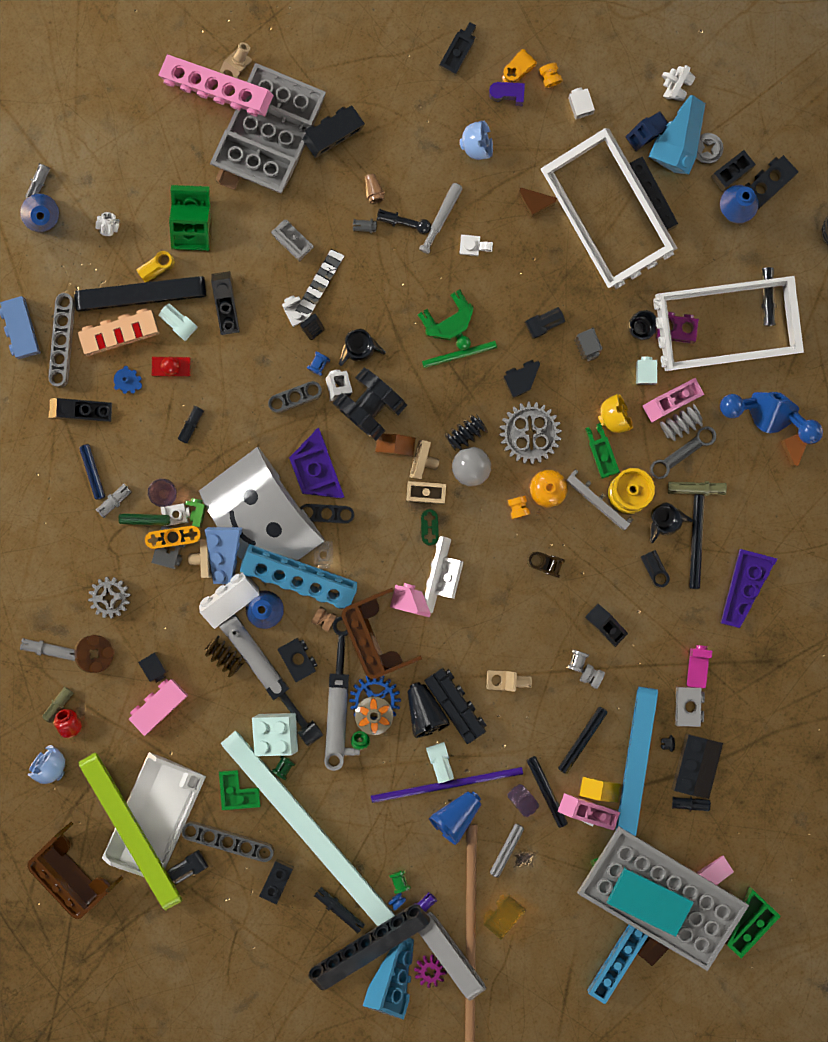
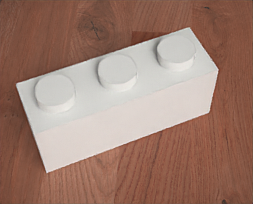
M243 573L236 574L228 584L220 586L212 596H207L200 602V614L215 629L254 598L260 595L259 587L250 577Z

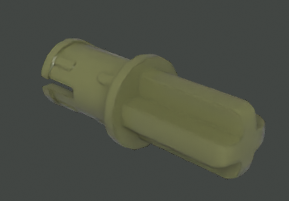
M64 686L55 700H51V705L42 715L43 719L51 723L56 714L61 709H65L64 705L74 693Z

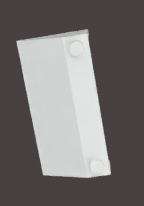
M149 752L127 800V805L162 865L166 868L206 776ZM115 828L102 859L110 866L144 877Z

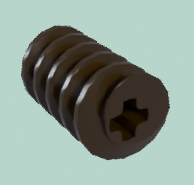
M218 635L204 649L207 650L205 656L212 655L211 662L218 660L217 667L224 665L222 672L229 670L228 677L230 678L244 664L241 663L243 657L235 658L237 651L229 653L231 646L224 648L225 641L218 643L220 637Z

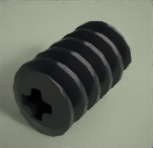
M477 414L476 417L473 415L469 416L470 422L464 419V427L457 424L458 431L452 428V435L444 434L455 451L456 448L462 450V444L468 447L469 439L475 442L474 435L481 438V430L488 433L486 426Z

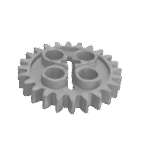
M528 402L527 407L524 408L523 404L520 403L519 410L513 407V414L507 412L509 419L503 418L502 421L506 423V426H500V429L505 430L504 433L499 434V436L505 437L501 444H507L504 451L511 450L510 457L514 454L517 455L516 461L523 458V464H525L527 459H530L531 464H534V459H537L541 463L542 456L548 459V452L554 454L552 447H559L555 441L561 440L560 437L556 436L562 432V430L556 429L560 422L553 421L557 416H550L551 409L547 412L544 411L545 405L538 408V403L536 402L534 407H531L530 402ZM528 416H531L532 431L536 433L532 436L533 450H530L529 435L525 434L529 430ZM536 418L543 419L544 427L537 428L534 420ZM518 419L524 420L525 428L518 429L515 426V421ZM543 437L546 445L538 447L535 443L536 438ZM517 439H525L527 446L519 448L516 444Z

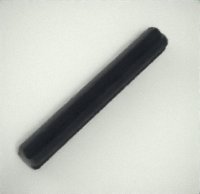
M598 707L558 767L564 774L569 772L607 715V710Z
M536 756L528 758L527 763L558 827L566 826L568 822L564 814L558 812L559 803Z

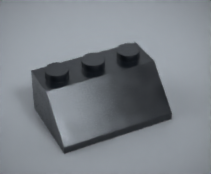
M686 733L672 790L709 799L723 743Z

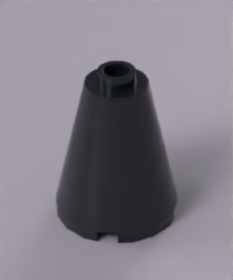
M420 682L410 685L407 693L414 737L429 736L436 730L441 731L450 725L449 720L425 684L421 685Z

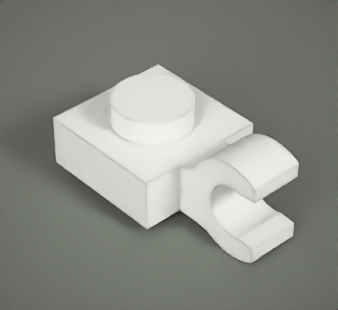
M461 235L460 255L479 256V251L492 252L493 242H480V236Z

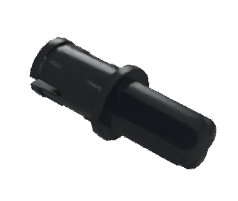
M193 406L187 420H184L185 424L178 436L179 441L188 443L195 428H198L197 424L204 410Z
M692 796L690 798L673 797L672 809H685L691 812L692 810L710 811L711 808L710 800L692 799Z

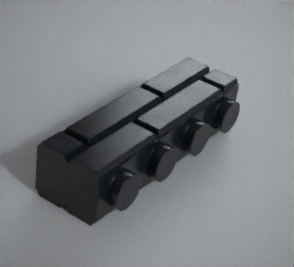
M442 667L424 681L466 744H469L486 732L484 728L487 725L481 716L479 718L476 717L474 714L476 709L471 701H465L463 698L465 692L460 685L455 686L452 681L454 676L450 670H444Z

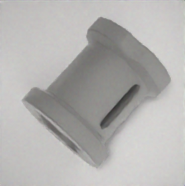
M572 650L573 657L567 668L583 673V666L589 654Z

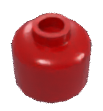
M61 710L54 718L53 724L60 736L64 738L76 736L82 728V722L73 710Z

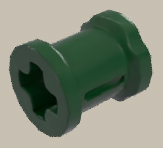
M280 756V762L271 772L286 780V775L296 763L285 756Z

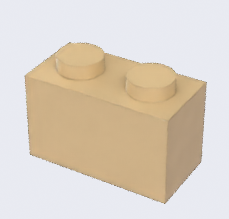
M408 481L406 501L445 504L446 484Z

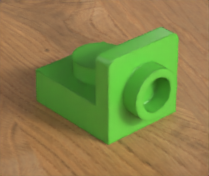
M191 498V502L186 501L185 505L196 507L195 511L192 510L190 521L193 522L192 526L202 528L206 506L202 504L203 500Z

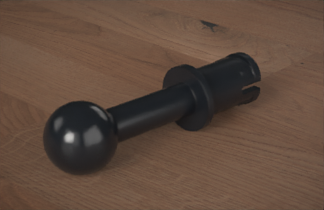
M381 209L378 210L376 221L392 224L393 227L396 224L417 229L420 234H427L431 230V224L426 219L415 221L398 216V212L392 213Z

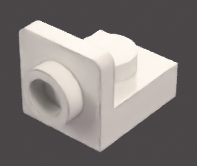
M294 295L284 300L285 303L282 304L292 327L301 324L307 319V317L295 311L301 299L299 296L295 298Z

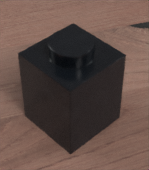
M157 652L138 662L149 682L155 680L157 683L166 678L165 673L168 670Z

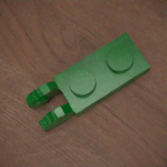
M599 423L596 424V429L601 439L594 441L592 430L589 427L585 428L600 477L604 479L618 474L620 471L608 437L605 436L602 425Z

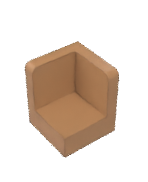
M220 169L216 182L235 190L240 177Z

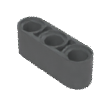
M311 381L278 393L269 399V408L278 414L320 398L322 388L319 383ZM311 386H316L319 389L318 393L314 396L308 394V389ZM292 393L300 394L301 398L298 402L290 400ZM280 399L283 404L280 409L272 407L274 400Z

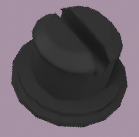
M672 735L669 738L661 739V743H665L661 745V749L670 750L671 752L675 750V738Z

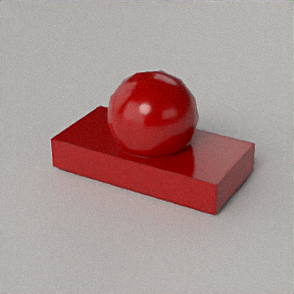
M152 357V376L190 377V357Z

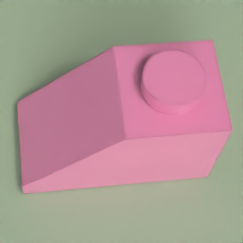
M404 583V586L395 585L391 608L430 617L431 613L422 591L414 590V585Z

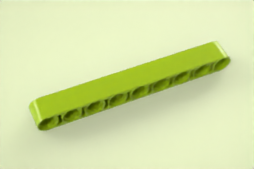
M95 752L79 761L81 770L162 908L167 911L182 902L178 890L98 754Z

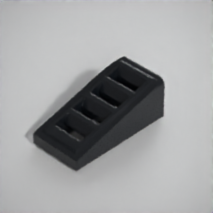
M312 314L300 324L302 331L309 340H313L325 330L316 314Z

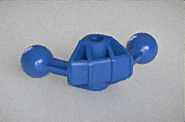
M755 392L748 399H742L736 394H728L721 400L720 410L725 417L737 418L744 410L749 409L755 425L763 432L776 433L793 423L799 428V438L806 444H815L823 436L821 424L816 420H805L798 413L799 406L782 393Z

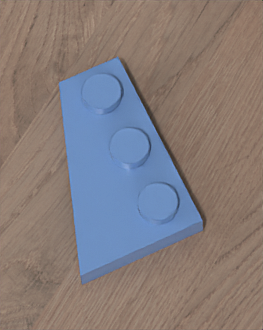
M208 527L205 529L213 584H228L231 578L235 576L236 556L240 546L239 538L243 527Z

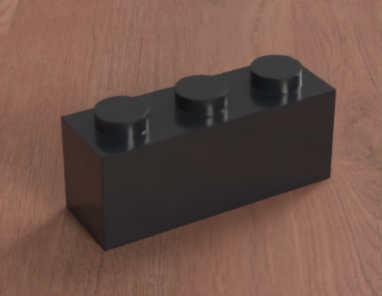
M352 105L348 108L342 107L333 117L327 116L321 120V124L318 126L312 125L307 128L302 140L316 158L361 131L365 123Z

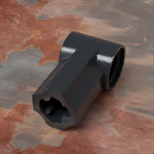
M557 307L541 316L539 314L526 320L525 324L532 339H535L566 321L562 311Z
M656 550L641 556L640 558L651 578L652 584L657 588L667 586L670 577ZM658 574H662L666 578V582L662 585L658 584L655 580Z
M200 850L184 858V861L168 870L169 876L175 885L209 867Z

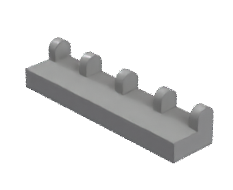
M575 469L566 479V482L623 531L626 530L633 518L629 517L627 521L622 518L616 509L613 510L603 501V498L606 496L604 493L598 497L588 488L591 484L589 480L584 485L575 477L578 473Z

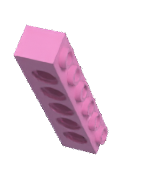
M168 54L158 75L164 80L163 83L170 87H174V85L179 86L182 91L191 93V91L196 92V95L204 99L211 97L216 103L221 105L228 103L233 109L241 111V108L245 109L247 113L256 117L258 114L266 115L274 96L266 88ZM185 72L184 76L179 79L180 74ZM201 78L200 83L196 84V81ZM218 84V87L212 90L213 86ZM232 90H235V93L232 96H229V93ZM252 96L251 100L246 102L247 97Z

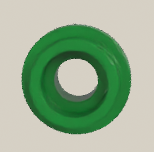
M363 731L355 732L351 737V745L357 750H363L370 744L369 736Z

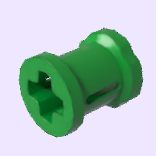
M405 870L389 875L395 887V894L411 889L405 877Z

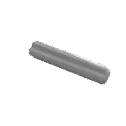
M514 825L490 870V874L494 877H500L524 831L521 825Z

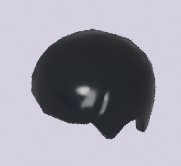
M643 310L632 315L628 328L633 338L647 340L656 333L657 317L653 312Z

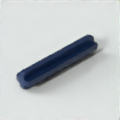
M82 445L79 447L94 498L96 500L105 497L90 445Z

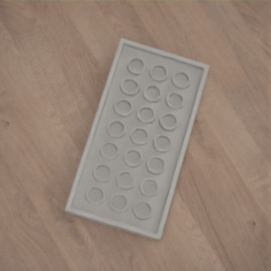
M618 826L577 891L582 897L706 971L711 967L749 906L746 902ZM624 867L694 902L676 937L607 904V900Z

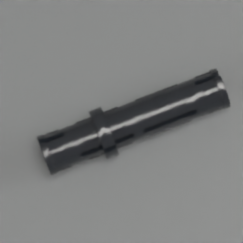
M773 267L762 268L763 280L774 279ZM774 287L763 288V304H761V309H763L764 313L763 326L776 325L775 308H777V304L774 299Z
M321 886L317 890L318 892L314 894V897L322 902L328 911L331 910L358 934L361 931L360 928L365 926V923L340 904L338 898H333Z

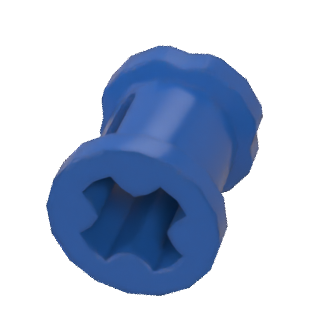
M316 351V356L312 363L307 366V369L322 376V370L326 363L330 362V359Z

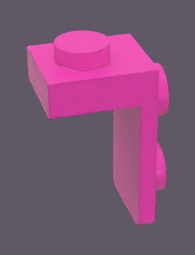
M696 645V649L690 648L687 675L688 687L706 688L709 658H712V651L707 650L708 646Z

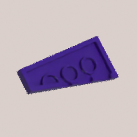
M739 549L720 623L737 628L741 627L777 558Z

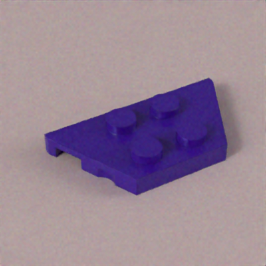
M317 428L289 457L301 492L307 495L344 498L320 429Z

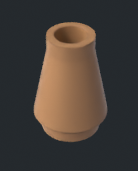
M369 174L365 176L367 200H369L370 204L382 202L385 193L376 175Z

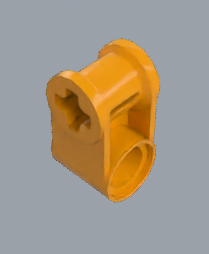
M522 49L505 66L502 76L503 81L518 83L536 66L537 61L525 49ZM508 73H509V74L515 73V76H512V75H511V76L509 77V76H508Z

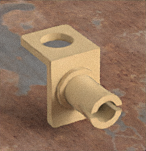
M241 42L237 50L224 60L219 72L225 74L227 69L232 72L234 78H238L240 72L252 61L247 56L250 46L247 43Z
M487 671L486 688L488 690L516 692V687L531 688L532 686L531 676H517V672ZM494 675H499L501 678V683L498 686L492 684L491 680Z

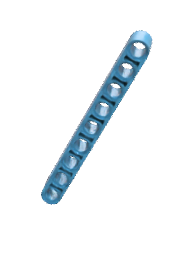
M640 686L637 689L619 805L620 815L616 824V830L620 826L634 836L637 833L658 697V689Z

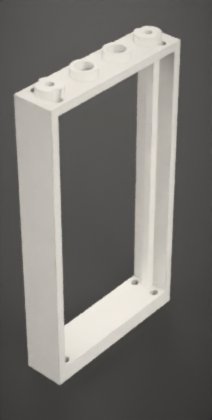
M604 128L541 168L542 173L608 288L615 287L617 289L626 284L624 280L629 277L631 279L638 277L642 274L641 270L646 267L648 270L658 265L657 261L664 258L666 260L674 255L673 251L678 249L610 129ZM603 141L608 145L665 245L614 277L554 173Z
M794 276L659 293L653 299L654 309L658 313L656 326L657 329H660L661 336L658 338V343L663 352L661 364L665 371L804 353ZM783 286L790 347L674 362L666 301Z

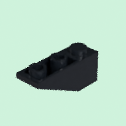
M231 272L211 274L220 334L238 333L240 330Z
M64 398L50 399L49 418L111 422V402Z

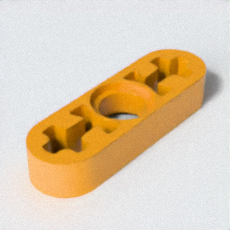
M196 526L152 531L146 535L145 544L151 549L192 544L200 540L201 531ZM190 529L197 532L194 540H191V537H184L185 542H182L180 530H184L183 534L190 533ZM170 532L178 534L177 542L171 543L168 541V534ZM161 533H165V545H162L163 541H157L155 546H153V543H149L152 535L160 538L162 537Z

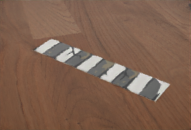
M333 249L329 251L297 306L296 312L309 318L344 255Z

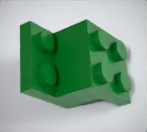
M171 185V211L169 217L171 249L209 251V228L211 221L210 187Z

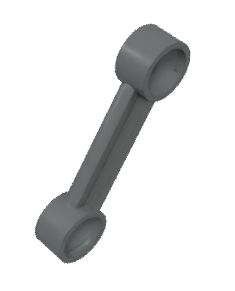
M709 426L702 427L697 431L695 438L664 460L653 462L649 469L651 476L655 479L667 477L672 467L700 447L713 444L716 440L715 430ZM708 429L713 435L711 442L704 443L700 440L699 434L701 430ZM656 463H662L666 466L667 471L664 476L658 477L654 474L653 467Z

